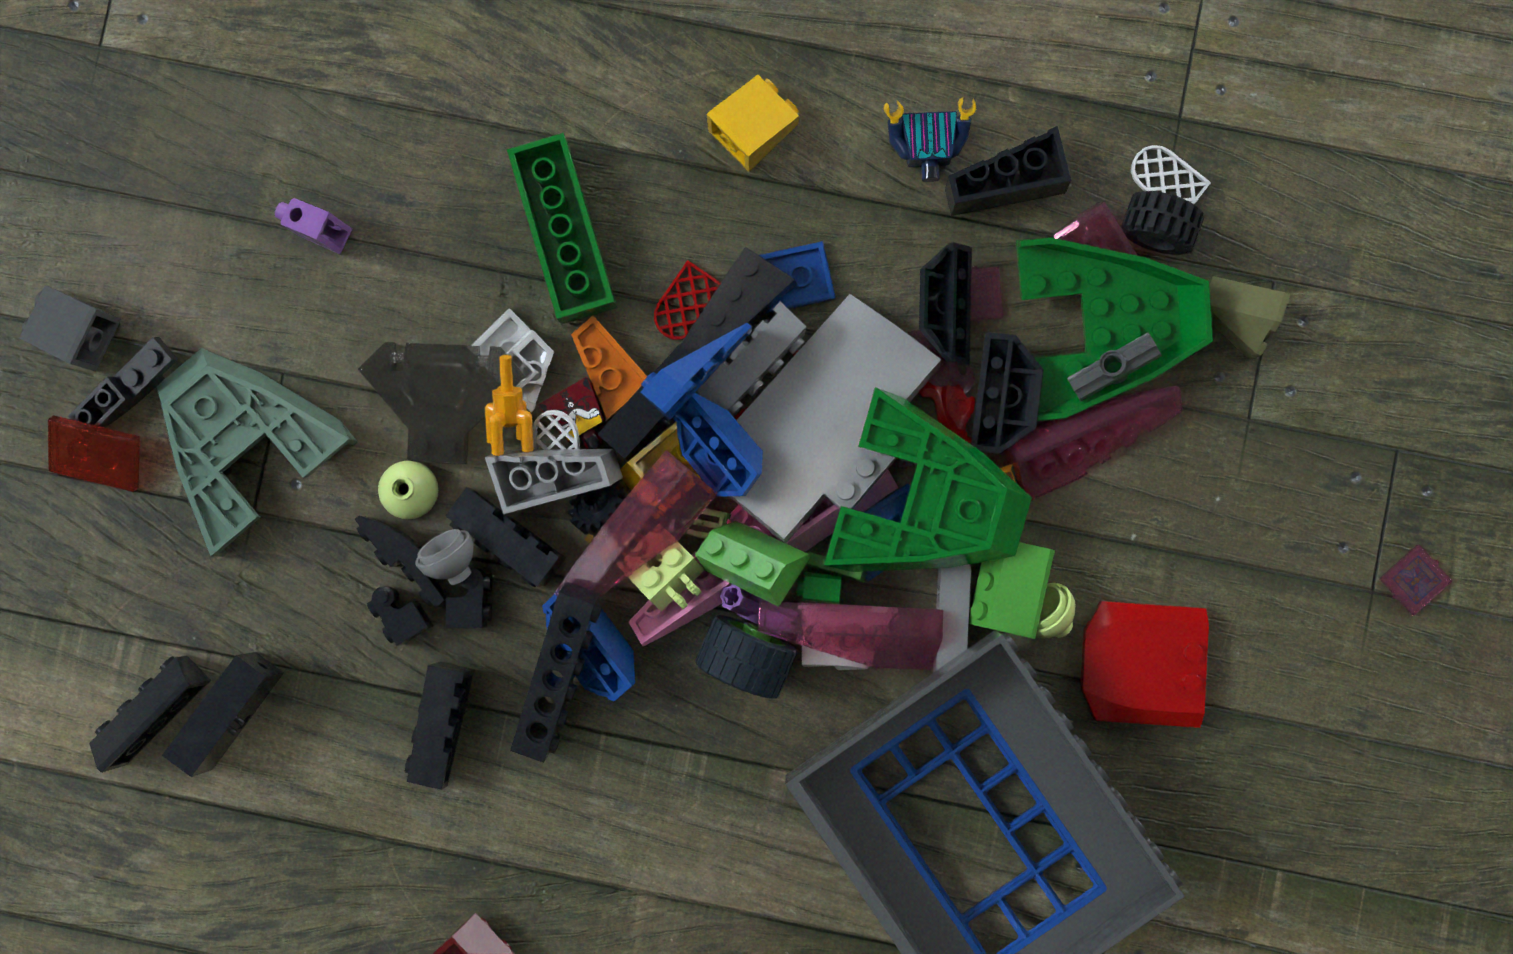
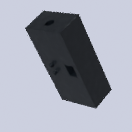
M678 345L654 372L657 374L661 369L690 353L681 345ZM643 386L635 392L598 433L602 439L627 461L639 453L663 426L667 428L670 425L669 419L641 394Z
M257 652L236 655L162 756L190 777L213 770L284 672Z

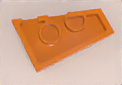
M591 316L571 336L603 408L606 419L609 421L642 386L641 384L647 378V375L594 316Z

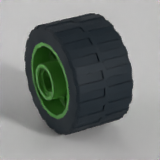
M716 615L711 622L695 662L704 672L725 684L753 695L774 699L779 697L798 652L790 643L761 627L732 617Z

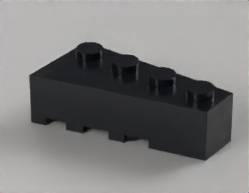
M466 487L446 514V517L452 521L449 525L453 529L468 531L470 536L475 539L473 543L487 553L489 550L499 557L497 559L498 562L510 570L515 569L522 575L521 578L533 587L546 586L566 559L564 555L508 514H503L501 509L472 488Z

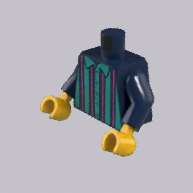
M963 98L959 99L958 109L961 115L958 117L957 111L904 113V108L899 101H897V111L889 113V105L885 103L883 109L890 118L887 123L891 146L901 159L907 160L908 167H921L923 182L940 180L939 166L949 165L951 159L960 154L968 140L972 120L969 116L973 115L976 111L975 100L973 99L972 107L965 110L962 108Z

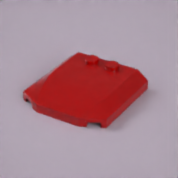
M1100 601L1094 615L1087 622L1083 630L1080 689L1092 712L1093 720L1201 728L1205 714L1209 634L1206 608Z

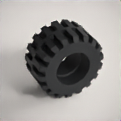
M1157 191L1136 192L1130 199L1120 231L1131 242L1143 248L1171 255L1191 253L1194 249L1205 215L1193 203L1178 196Z

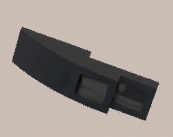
M152 337L114 377H106L68 417L86 438L94 436L128 412L165 379L162 375L178 358L160 337Z
M358 516L354 519L359 525L356 528L357 532L366 542L371 541L377 549L374 551L375 556L384 566L388 564L389 567H397L402 563L404 565L401 568L402 572L409 581H416L422 589L419 594L427 605L431 606L433 604L434 607H442L446 604V597L448 595L436 579L424 575L415 564L418 552L422 548L421 545L395 527L379 520L365 516Z

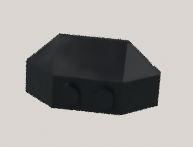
M955 242L947 244L920 269L919 330L946 362L970 365L972 247Z
M985 333L971 445L982 452L1002 454L1037 428L1044 369L1014 334Z

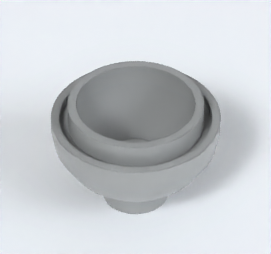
M458 529L446 531L431 539L420 549L415 564L426 576L434 579H447L451 585L458 584L471 574L468 565L473 556V540L468 531H460Z

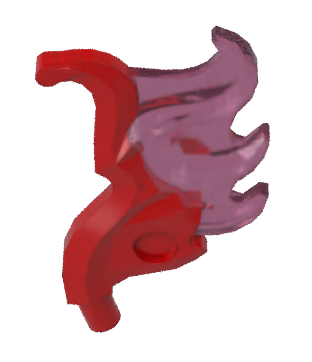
M920 330L908 332V335L914 337L941 359L940 368L918 394L922 398L927 397L933 400L939 423L971 444L972 438L967 436L966 424L974 411L975 397L970 396L967 398L965 394L974 383L972 369L970 366H967L966 375L962 376L959 373L958 364L946 362Z

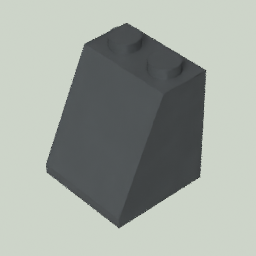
M45 285L35 298V307L30 317L24 321L22 334L19 339L69 364L96 372L121 319Z

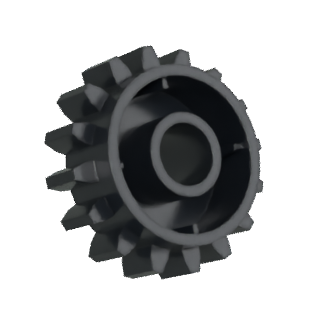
M618 480L610 486L577 494L576 499L569 501V504L574 507L568 511V514L572 517L570 522L584 535L589 533L593 537H596L598 534L606 535L615 530L625 520L631 507L629 500L632 496L627 492L628 486L621 480Z

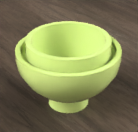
M411 460L400 461L390 466L383 473L378 485V494L384 508L393 516L401 519H416L428 513L434 506L438 497V482L433 472L424 464ZM403 483L409 486V491L405 495L399 492V487Z
M1059 583L1047 584L1036 634L1037 638H1060L1066 636L1072 630L1076 604L1072 593L1066 586Z

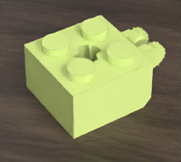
M659 522L615 563L661 612L673 600L684 610L688 604L680 593L685 588L696 596L702 592L693 581L704 571V568Z

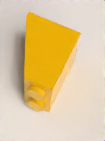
M756 75L706 114L708 131L748 172L799 124V115L797 114L799 110L789 99L784 101L777 94V87L769 79L763 80L759 75Z

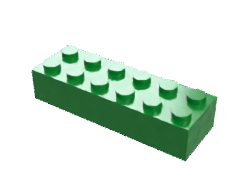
M560 133L507 149L557 320L562 325L617 308L565 134Z

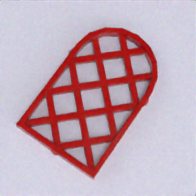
M687 260L657 303L654 310V322L657 330L669 339H684L688 334L687 325L696 322V320L686 321L684 311L695 309L696 318L698 319L700 316L698 308L706 307L708 303L698 305L696 294L707 292L709 302L711 299L710 292L716 291L721 283ZM691 267L702 275L692 276ZM687 268L689 277L679 279ZM704 278L706 289L695 290L693 280ZM708 279L718 286L709 288ZM690 281L691 291L681 293L679 283ZM676 284L677 294L668 295ZM692 295L694 305L683 307L682 297ZM678 298L680 308L669 310L667 299ZM664 301L666 311L658 312L660 305ZM681 312L682 322L672 324L670 314ZM666 314L668 325L659 326L657 316ZM683 326L685 335L674 336L673 328ZM669 328L670 335L666 334L663 329Z

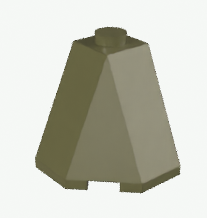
M1212 276L1208 279L1212 325L1247 358L1254 359L1261 356L1267 347V343L1263 341L1265 338H1269L1272 332H1276L1281 324L1291 294Z

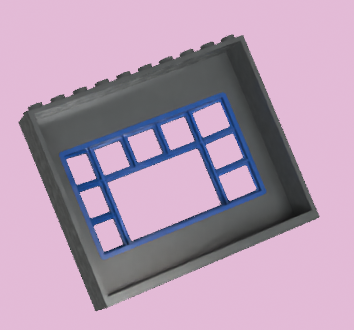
M994 630L786 774L785 785L901 954H987L968 923L994 904L1001 908L1018 934V939L996 954H1102L1185 897L1179 889L1183 885L1180 878L1165 862L1161 863V860L1165 857L1159 848L1147 836H1142L1146 833L1143 825L1129 810L1127 812L1124 810L1128 804L1118 790H1115L1112 785L1107 786L1106 782L1110 778L1099 764L1097 765L1094 760H1089L1088 756L1092 754L1081 738L1079 739L1076 734L1072 735L1070 733V730L1074 728L1063 712L1061 713L1059 709L1054 710L1052 704L1056 701L1045 686L1037 685L1033 680L1037 677L1036 672L1028 661H1025L1023 658L1019 660L1015 654L1019 651V648L1006 633L1000 634ZM961 700H966L981 722V725L956 743H951L937 723L936 718ZM925 725H928L944 747V751L920 768L915 769L899 747V743ZM985 734H989L1007 759L1008 765L984 782L979 783L960 756V751ZM891 751L908 775L882 794H878L862 773V769L886 752ZM949 759L954 761L1027 867L1024 872L964 913H960L886 806L889 800ZM1016 773L1036 801V804L1008 823L991 801L987 792ZM1044 813L1063 840V845L1038 862H1034L1016 837L1015 831L1039 814ZM1068 853H1071L1092 881L1093 887L1069 904L1064 905L1043 876V871ZM1035 879L1056 909V912L1027 931L1005 898L1029 880Z

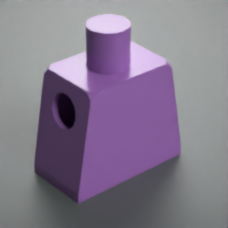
M295 198L291 199L289 204L279 203L275 210V217L281 220L283 227L337 254H341L352 231L350 226L330 212Z

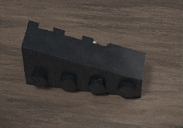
M1058 126L1049 129L1043 135L1025 140L1023 144L1017 147L1003 150L997 153L995 157L986 161L982 160L949 175L945 192L951 216L1065 194L1072 180Z
M745 247L682 341L681 346L688 353H692L745 323L753 326L763 314L775 306L788 291H791L797 285L796 280Z
M437 662L427 666L422 699L418 710L417 726H415L412 734V754L408 756L404 772L408 773L406 782L440 790L448 786L475 669L445 662Z

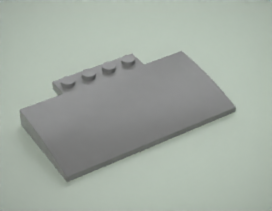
M849 294L737 419V422L763 451L762 474L746 496L729 497L784 543L790 540L825 498L830 500L839 509L841 506L854 509L897 459L858 447L874 388L877 387L910 402L940 368L941 359L888 319Z

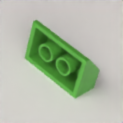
M733 521L711 530L695 553V556L706 572L778 607L811 558L810 554L738 521Z
M1019 542L1015 556L982 562L969 616V624L1035 639L1055 550Z

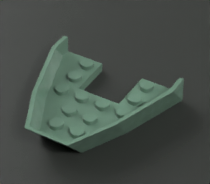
M203 348L199 349L157 386L176 469L212 557H224L227 554L224 548L261 518L223 472L266 435L298 473L306 479L345 445H355L358 442L338 418L266 375Z

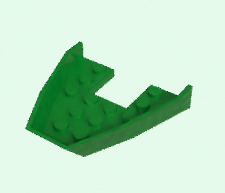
M1051 237L1016 240L1021 300L1080 294L1085 352L1034 357L1044 369L1037 421L1067 418L1156 378L1213 342L1208 280L1146 257ZM1149 333L1162 357L1129 374L1122 383L1112 384L1080 402L1067 378L1098 361L1105 352L1118 350L1142 335ZM1112 362L1108 365L1106 371L1115 373L1120 370L1122 364Z
M875 387L858 447L913 462L917 466L900 523L847 507H840L827 556L824 560V566L850 572L941 569L1015 556L1032 497L982 451L904 398Z

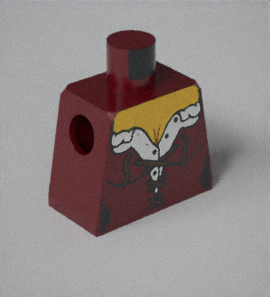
M587 376L538 404L543 413L548 410H558L570 416L577 425L579 438L586 449H598L604 444L596 430L607 423L595 390ZM563 418L558 421L565 430L570 426ZM571 429L568 433L574 438L573 430ZM564 436V438H565L570 444H572V442H571L566 436Z

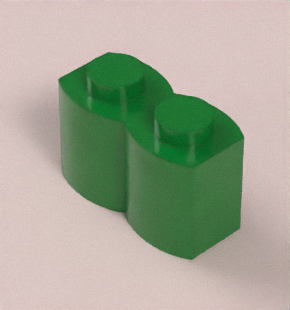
M804 572L803 578H797L796 596H801L802 602L839 605L841 575Z

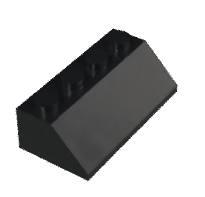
M187 655L172 656L167 659L159 668L161 672L154 679L149 678L138 688L140 693L133 700L128 699L116 710L118 715L112 721L108 720L95 731L97 736L89 745L96 767L101 773L127 765L211 681Z

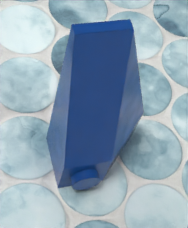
M745 323L661 369L657 374L652 372L642 382L641 385L644 388L641 394L670 420L752 332V326Z

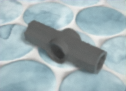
M1146 333L1118 350L1105 352L1098 361L1069 376L1067 379L1081 402L1112 384L1122 383L1129 374L1162 357L1152 337L1149 333ZM1112 362L1122 364L1120 370L1115 373H1110L1106 370Z

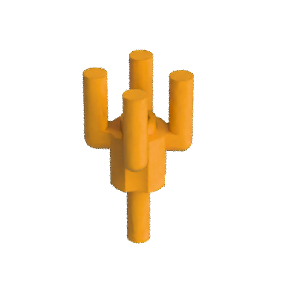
M501 355L499 357L501 386L492 390L493 403H488L485 406L487 443L491 444L492 455H503V427L516 426V439L521 440L522 451L532 452L534 450L532 414L527 411L526 402L523 400L522 388L513 386L512 356Z

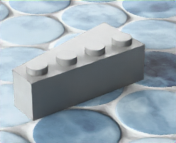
M779 302L773 309L776 312L775 316L770 321L768 319L762 320L752 333V339L749 342L747 340L735 349L730 356L731 360L729 363L726 361L722 363L697 390L698 394L728 410L734 416L743 406L740 401L748 393L753 396L764 385L761 380L768 372L774 375L784 364L781 359L789 351L794 354L805 343L802 338L805 336L806 326L782 302Z
M614 449L533 450L532 452L504 450L503 455L494 456L490 454L485 457L503 514L607 487L623 478Z

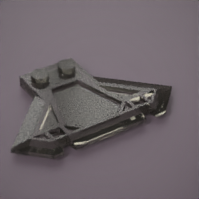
M385 342L358 370L408 428L407 461L467 464L469 431L485 417V406L488 403H493L492 390L501 386L499 357L508 354L501 347L490 346L489 355H480V346L406 343L405 352H397L395 342ZM512 360L513 386L516 387L526 378V375ZM397 363L403 364V371H396ZM480 367H488L487 375L480 374Z

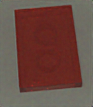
M55 415L48 419V463L50 472L135 492L139 488L140 436Z

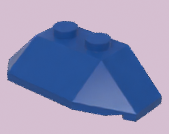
M694 393L673 416L674 421H677V435L683 457L715 496H746L762 474L763 451L728 410Z
M561 589L542 605L543 612L546 614L547 629L558 593ZM602 609L597 623H591L589 631L593 632L594 635L588 650L583 649L581 658L585 659L580 676L575 675V677L585 690L608 697L611 701H616L635 684L634 651ZM569 617L573 624L580 625L578 619ZM560 644L564 650L572 651L568 645Z

